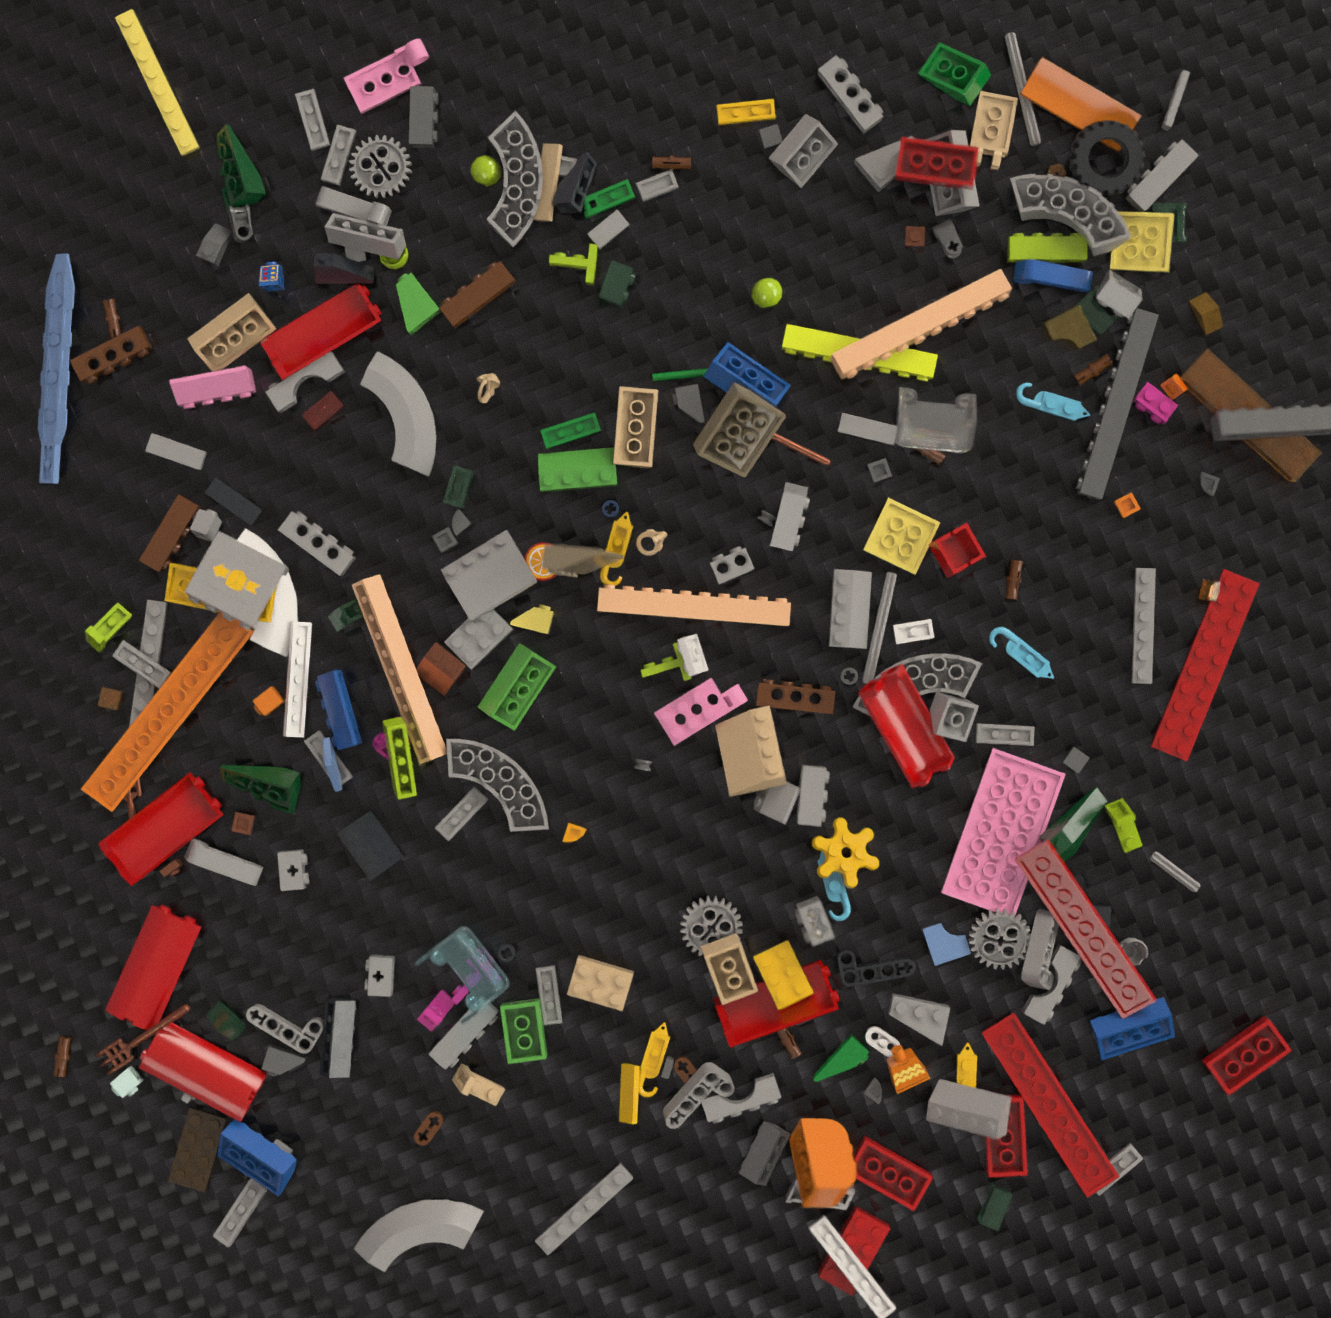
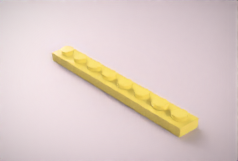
M133 9L116 16L115 19L180 154L184 156L198 149L199 145Z

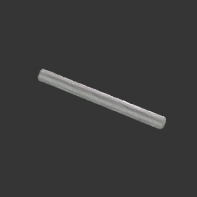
M1008 33L1005 35V41L1030 145L1034 146L1040 144L1041 139L1032 102L1020 95L1027 81L1016 34Z
M888 572L886 574L862 682L864 684L873 680L897 578L895 573Z

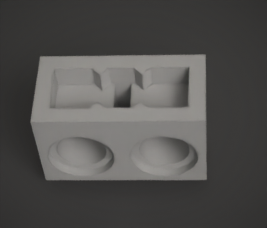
M739 546L730 550L731 554L725 557L723 554L712 558L713 562L710 565L719 585L754 570L746 548L741 549ZM736 556H744L746 563L743 566L736 565ZM720 563H725L728 566V571L725 574L717 571V566Z

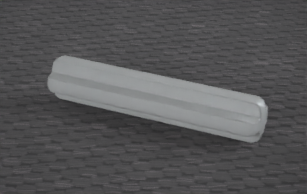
M1155 851L1151 855V861L1191 891L1196 892L1199 889L1200 883L1160 853Z

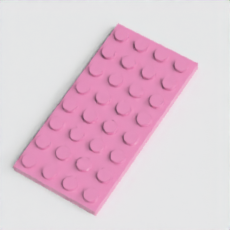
M992 748L941 893L988 910L990 909L993 912H996V908H999L1000 912H1003L1004 908H1006L1008 914L1014 910L1015 917L1028 881L1015 858L1042 842L1039 836L1046 831L1065 774Z

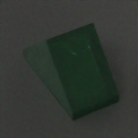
M220 1001L206 1014L215 1030L233 1041L247 1027Z

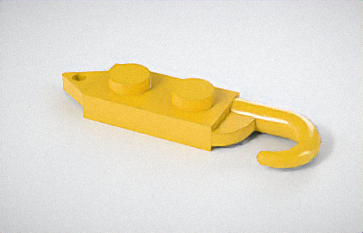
M628 512L613 523L606 551L623 555V559L601 568L600 578L604 585L617 586L622 580V577L619 576L616 581H609L607 574L609 567H619L624 561L633 530Z
M665 1022L655 1031L651 1032L639 1070L638 1094L643 1097H651L658 1090L657 1087H654L651 1092H646L643 1090V1083L645 1078H655L659 1074L670 1040Z
M967 1042L960 1054H957L956 1083L976 1088L977 1055L973 1053Z

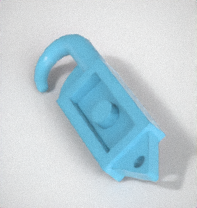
M1023 383L1017 388V400L1025 406L1072 421L1090 416L1079 401L1046 391L1039 392L1034 400H1031L1022 395L1023 389L1031 387V383Z
M997 627L991 631L989 640L993 647H997L994 641L995 636L1003 634L1009 639L1006 645V652L1037 678H1054L1049 665L1050 662L1009 629Z
M822 851L820 858L817 860L819 866L825 861V854ZM834 872L828 878H824L823 882L828 898L834 902L841 901L844 911L840 916L834 915L831 910L828 913L833 920L843 921L850 915L851 906L842 874Z

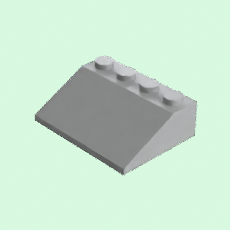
M507 530L441 569L471 622L537 583L535 576Z

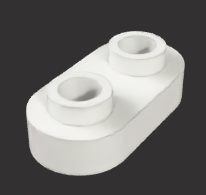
M877 1026L870 1027L865 1033L867 1043L887 1057L893 1056L891 1050L887 1049L888 1044L900 1045L896 1038ZM872 1033H878V1038L872 1039Z

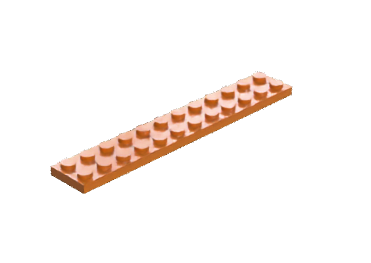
M219 612L82 786L81 790L113 812L254 633L251 628L247 630L239 625V621L233 619L231 622L222 617L223 613Z

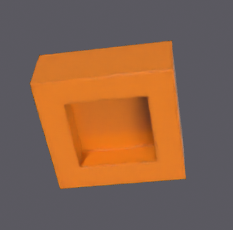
M1177 373L1161 384V387L1171 400L1188 389Z
M1132 492L1114 501L1122 518L1140 510Z

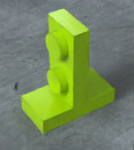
M589 245L588 259H585L583 255L566 257L564 253H554V255L549 257L550 266L586 269V285L594 286L598 245Z
M117 603L94 627L89 626L85 630L86 641L100 653L105 648V644L132 615Z
M678 643L673 644L677 659L674 660L673 656L662 659V664L655 666V662L643 665L644 669L641 670L642 676L646 677L680 666L684 681L692 679L684 669V659L679 653Z
M1121 798L1105 805L1124 853L1141 847L1142 843L1134 823L1136 818L1126 802Z

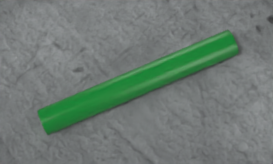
M708 368L652 374L653 382L703 377Z

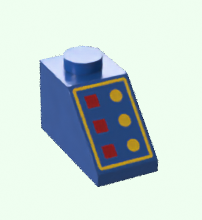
M267 262L265 266H260L259 286L265 292L285 290L283 268L277 262Z

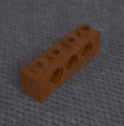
M137 326L75 357L70 362L79 380L90 384L96 381L98 376L114 372L115 367L119 365L126 366L132 362L131 359L137 356L138 358L149 354L148 351L153 348L143 329ZM128 343L133 344L131 352H126L125 350ZM115 351L116 358L113 361H109L108 355ZM98 360L99 366L93 370L91 364L93 361Z
M763 679V683H758L756 706L833 714L836 691H831L832 687L820 686V689H812L810 684H801V687H793L792 682L783 681L782 685H776L774 680ZM774 689H780L782 692V697L779 700H774L771 696V692ZM793 691H798L801 694V699L798 702H793L790 698ZM813 693H817L820 696V701L817 704H812L809 700L810 695Z

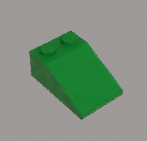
M940 42L918 73L919 76L955 100L971 106L991 76L985 63Z

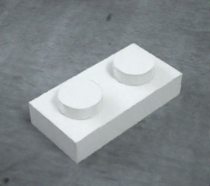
M931 619L893 625L896 644L934 638Z

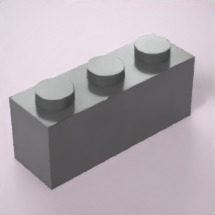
M410 86L409 145L411 148H434V142H437V131H434V123H438V112H435V104H438V93L435 92L434 87Z
M764 1121L758 1130L755 1141L750 1146L746 1159L741 1165L739 1174L755 1184L766 1186L791 1134L774 1123Z

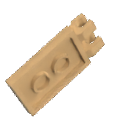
M980 91L970 146L979 147L977 167L981 164L982 154L993 156L990 169L998 170L1001 157L1005 158V155L1008 154L1018 98Z

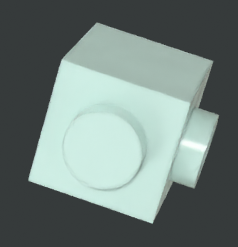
M130 1066L110 1083L111 1089L117 1096L123 1098L128 1095L130 1097L139 1090L136 1086L143 1081V1078Z

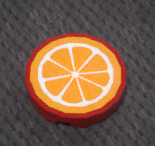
M549 543L535 544L529 548L525 555V561L536 580L546 581L557 576V574L548 573V569L542 568L544 545H551Z

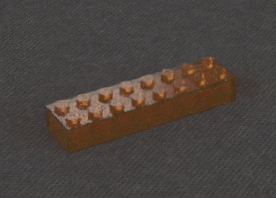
M1209 349L1203 351L1180 376L1188 390L1214 414L1223 409H1228L1229 412L1241 408H1246L1247 411L1264 407L1265 410L1273 408ZM1304 436L1243 439L1290 483L1297 481L1322 453Z

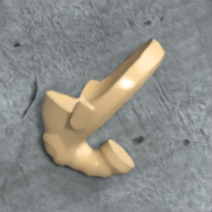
M493 373L483 374L477 378V381L481 383L478 390V400L481 403H486L491 395H494V389L500 386L498 377ZM486 384V393L481 397L482 389Z
M648 529L638 536V550L648 556L661 551L663 548L662 543L667 533ZM644 537L652 538L655 543L653 550L646 551L642 548L641 541Z

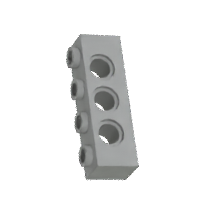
M836 55L820 67L817 74L858 128L865 134L882 121L883 111L878 104L874 105L870 100L872 97L867 89L860 87L858 77L847 70L848 65L844 59H839ZM843 75L845 81L837 82L835 76ZM848 90H854L857 93V96L851 98L847 95L846 92ZM866 105L868 112L862 113L858 110V107Z
M298 511L297 514L291 512L278 530L339 576H343L355 560V557L352 555L354 552L345 545L342 548L336 544L338 540L332 535H324L322 533L323 529L317 524H309L306 521L307 517ZM301 526H306L307 528L305 536H300L298 533ZM317 537H321L323 540V544L319 548L314 546V540ZM335 548L338 551V556L335 559H331L329 551Z

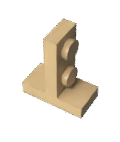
M462 1063L452 1079L462 1094L468 1096L470 1093L495 1106L505 1091L503 1086L472 1072L468 1066Z

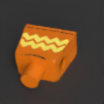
M896 1045L891 1049L893 1056L887 1058L886 1061L891 1081L897 1094L930 1079L926 1068L911 1048L903 1050L901 1045Z

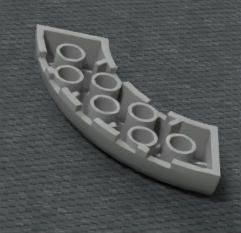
M516 111L488 137L489 142L501 158L504 169V185L502 196L492 214L487 218V221L512 247L521 240L536 215L543 183L542 164L536 141L530 129Z
M926 654L908 658L892 665L886 670L903 664L920 695L937 691L965 698L982 663L959 655ZM879 674L873 680H877L881 675ZM859 696L853 708L871 716Z
M446 739L449 777L471 780L488 789L502 804L508 818L510 832L549 829L542 798L533 781L515 761L499 750L479 742L463 739Z

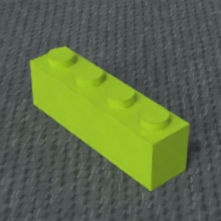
M1015 233L1008 238V263H1015L1025 259L1043 262H1085L1087 260V242L1079 233H1072L1070 236H1063L1062 233H1053L1051 236H1043L1042 233H1034L1032 236Z
M402 717L383 720L393 792L398 800L417 796L406 723Z

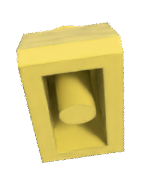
M539 605V608L534 607L512 620L510 625L549 634L554 612L550 611L551 607Z

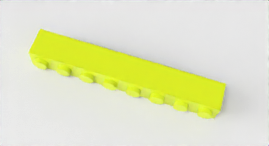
M787 324L782 349L787 354L796 355L799 352L804 353V357L815 359V356L823 357V361L831 362L833 353L860 339ZM907 349L901 353L897 351L891 354L892 356L886 361L882 362L879 360L875 362V365L868 369L877 368L879 372L890 374L891 371L897 372L898 376L909 378V375L917 376V380L928 382V379L932 380L938 355Z

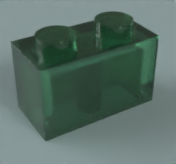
M611 261L599 299L619 307L622 306V303H626L630 293L627 292L629 284L633 285L636 274H633L634 268Z
M453 466L443 501L444 504L464 509L474 475L473 471Z
M995 1184L991 1185L978 1217L980 1224L996 1231L999 1230L1013 1196L1009 1190Z

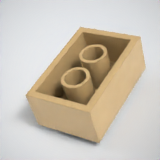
M737 933L701 946L722 1005L758 992Z
M579 955L567 995L623 1011L634 971Z

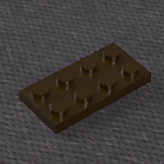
M194 1107L189 1108L168 1182L202 1192L206 1191L218 1152L220 1135L224 1131L227 1117Z

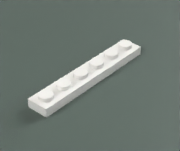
M291 621L283 736L304 737L312 623Z
M825 1215L809 1226V1229L877 1317L885 1318L896 1309L894 1304Z

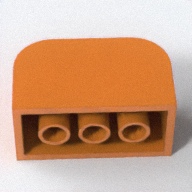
M801 1118L790 1135L789 1142L802 1206H836L840 1203L856 1178V1163L853 1161L852 1145L849 1143L848 1134L844 1127L834 1120Z

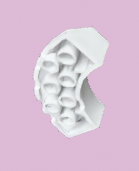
M245 529L237 539V541L283 564L277 553L264 540L251 531ZM289 572L286 576L282 575L277 584L272 621L270 623L257 621L255 624L257 629L253 630L254 633L250 638L253 642L285 657L289 655L291 621L298 622L297 596Z

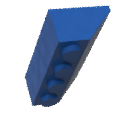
M730 343L724 346L703 376L726 393L735 382L752 391L775 408L791 386Z
M335 670L317 676L318 680L315 683L318 692H321L323 696L321 705L328 714L326 723L329 729L332 728L333 736H331L333 746L337 747V750L362 744L342 670Z
M1164 997L1156 999L1152 1004L1124 1019L1116 1011L1112 1014L1090 1020L1101 1060L1175 1037L1172 1014Z
M236 1119L220 1135L217 1156L279 1197L295 1171L297 1159L290 1153L280 1149L275 1143H271L263 1138L260 1133H256L248 1128L245 1123L239 1122Z

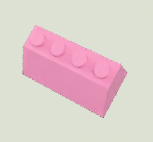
M246 366L169 380L177 405L184 409L194 408L195 404L202 403L203 406L214 404L215 400L220 399L221 402L232 401V397L236 396L248 398L251 397L252 393H256L252 370Z

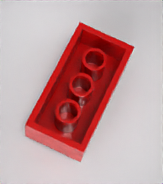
M901 137L895 180L972 190L979 147Z
M1263 1016L1204 1058L1202 1062L1227 1095H1230L1292 1050L1270 1019Z
M1021 1094L1005 1095L1011 1097L1006 1135L998 1139L984 1136L986 1173L988 1177L1028 1175L1024 1102Z
M863 1136L852 1156L853 1161L856 1163V1179L915 1211L933 1179L932 1174L866 1136Z
M855 1205L839 1235L867 1270L888 1234L890 1227L885 1221ZM828 1253L818 1270L819 1278L853 1296L856 1288Z

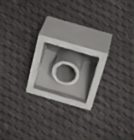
M1109 269L1096 292V298L1102 306H1110L1114 309L1115 314L1129 319L1142 301V290Z
M936 691L930 708L934 734L966 742L979 706L967 699Z
M786 781V785L763 789L756 796L753 809L786 824L801 788Z

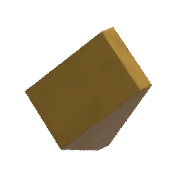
M1207 292L1188 301L1205 335L1223 327L1219 306Z

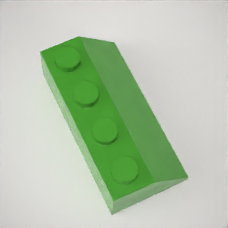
M615 448L538 454L540 491L551 492L618 486L616 464H613Z
M519 643L480 702L478 708L515 731L556 666Z

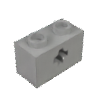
M303 850L278 852L281 891L305 889L306 884H309V875L305 873L307 854H304ZM293 865L294 868H298V872H296L295 875L294 872H290V868H292Z
M371 955L369 960H366V971H369V977L365 979V990H368V996L391 997L393 995L395 956ZM378 971H380L381 975H384L380 980L375 976Z

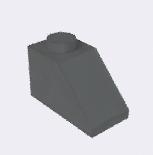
M215 223L204 237L197 256L204 261L219 266L232 236V230Z
M698 384L675 388L676 393L672 394L674 405L678 404L679 410L699 424H705Z
M271 1044L268 1047L262 1069L266 1070L265 1073L268 1075H281L304 1063L308 1056Z

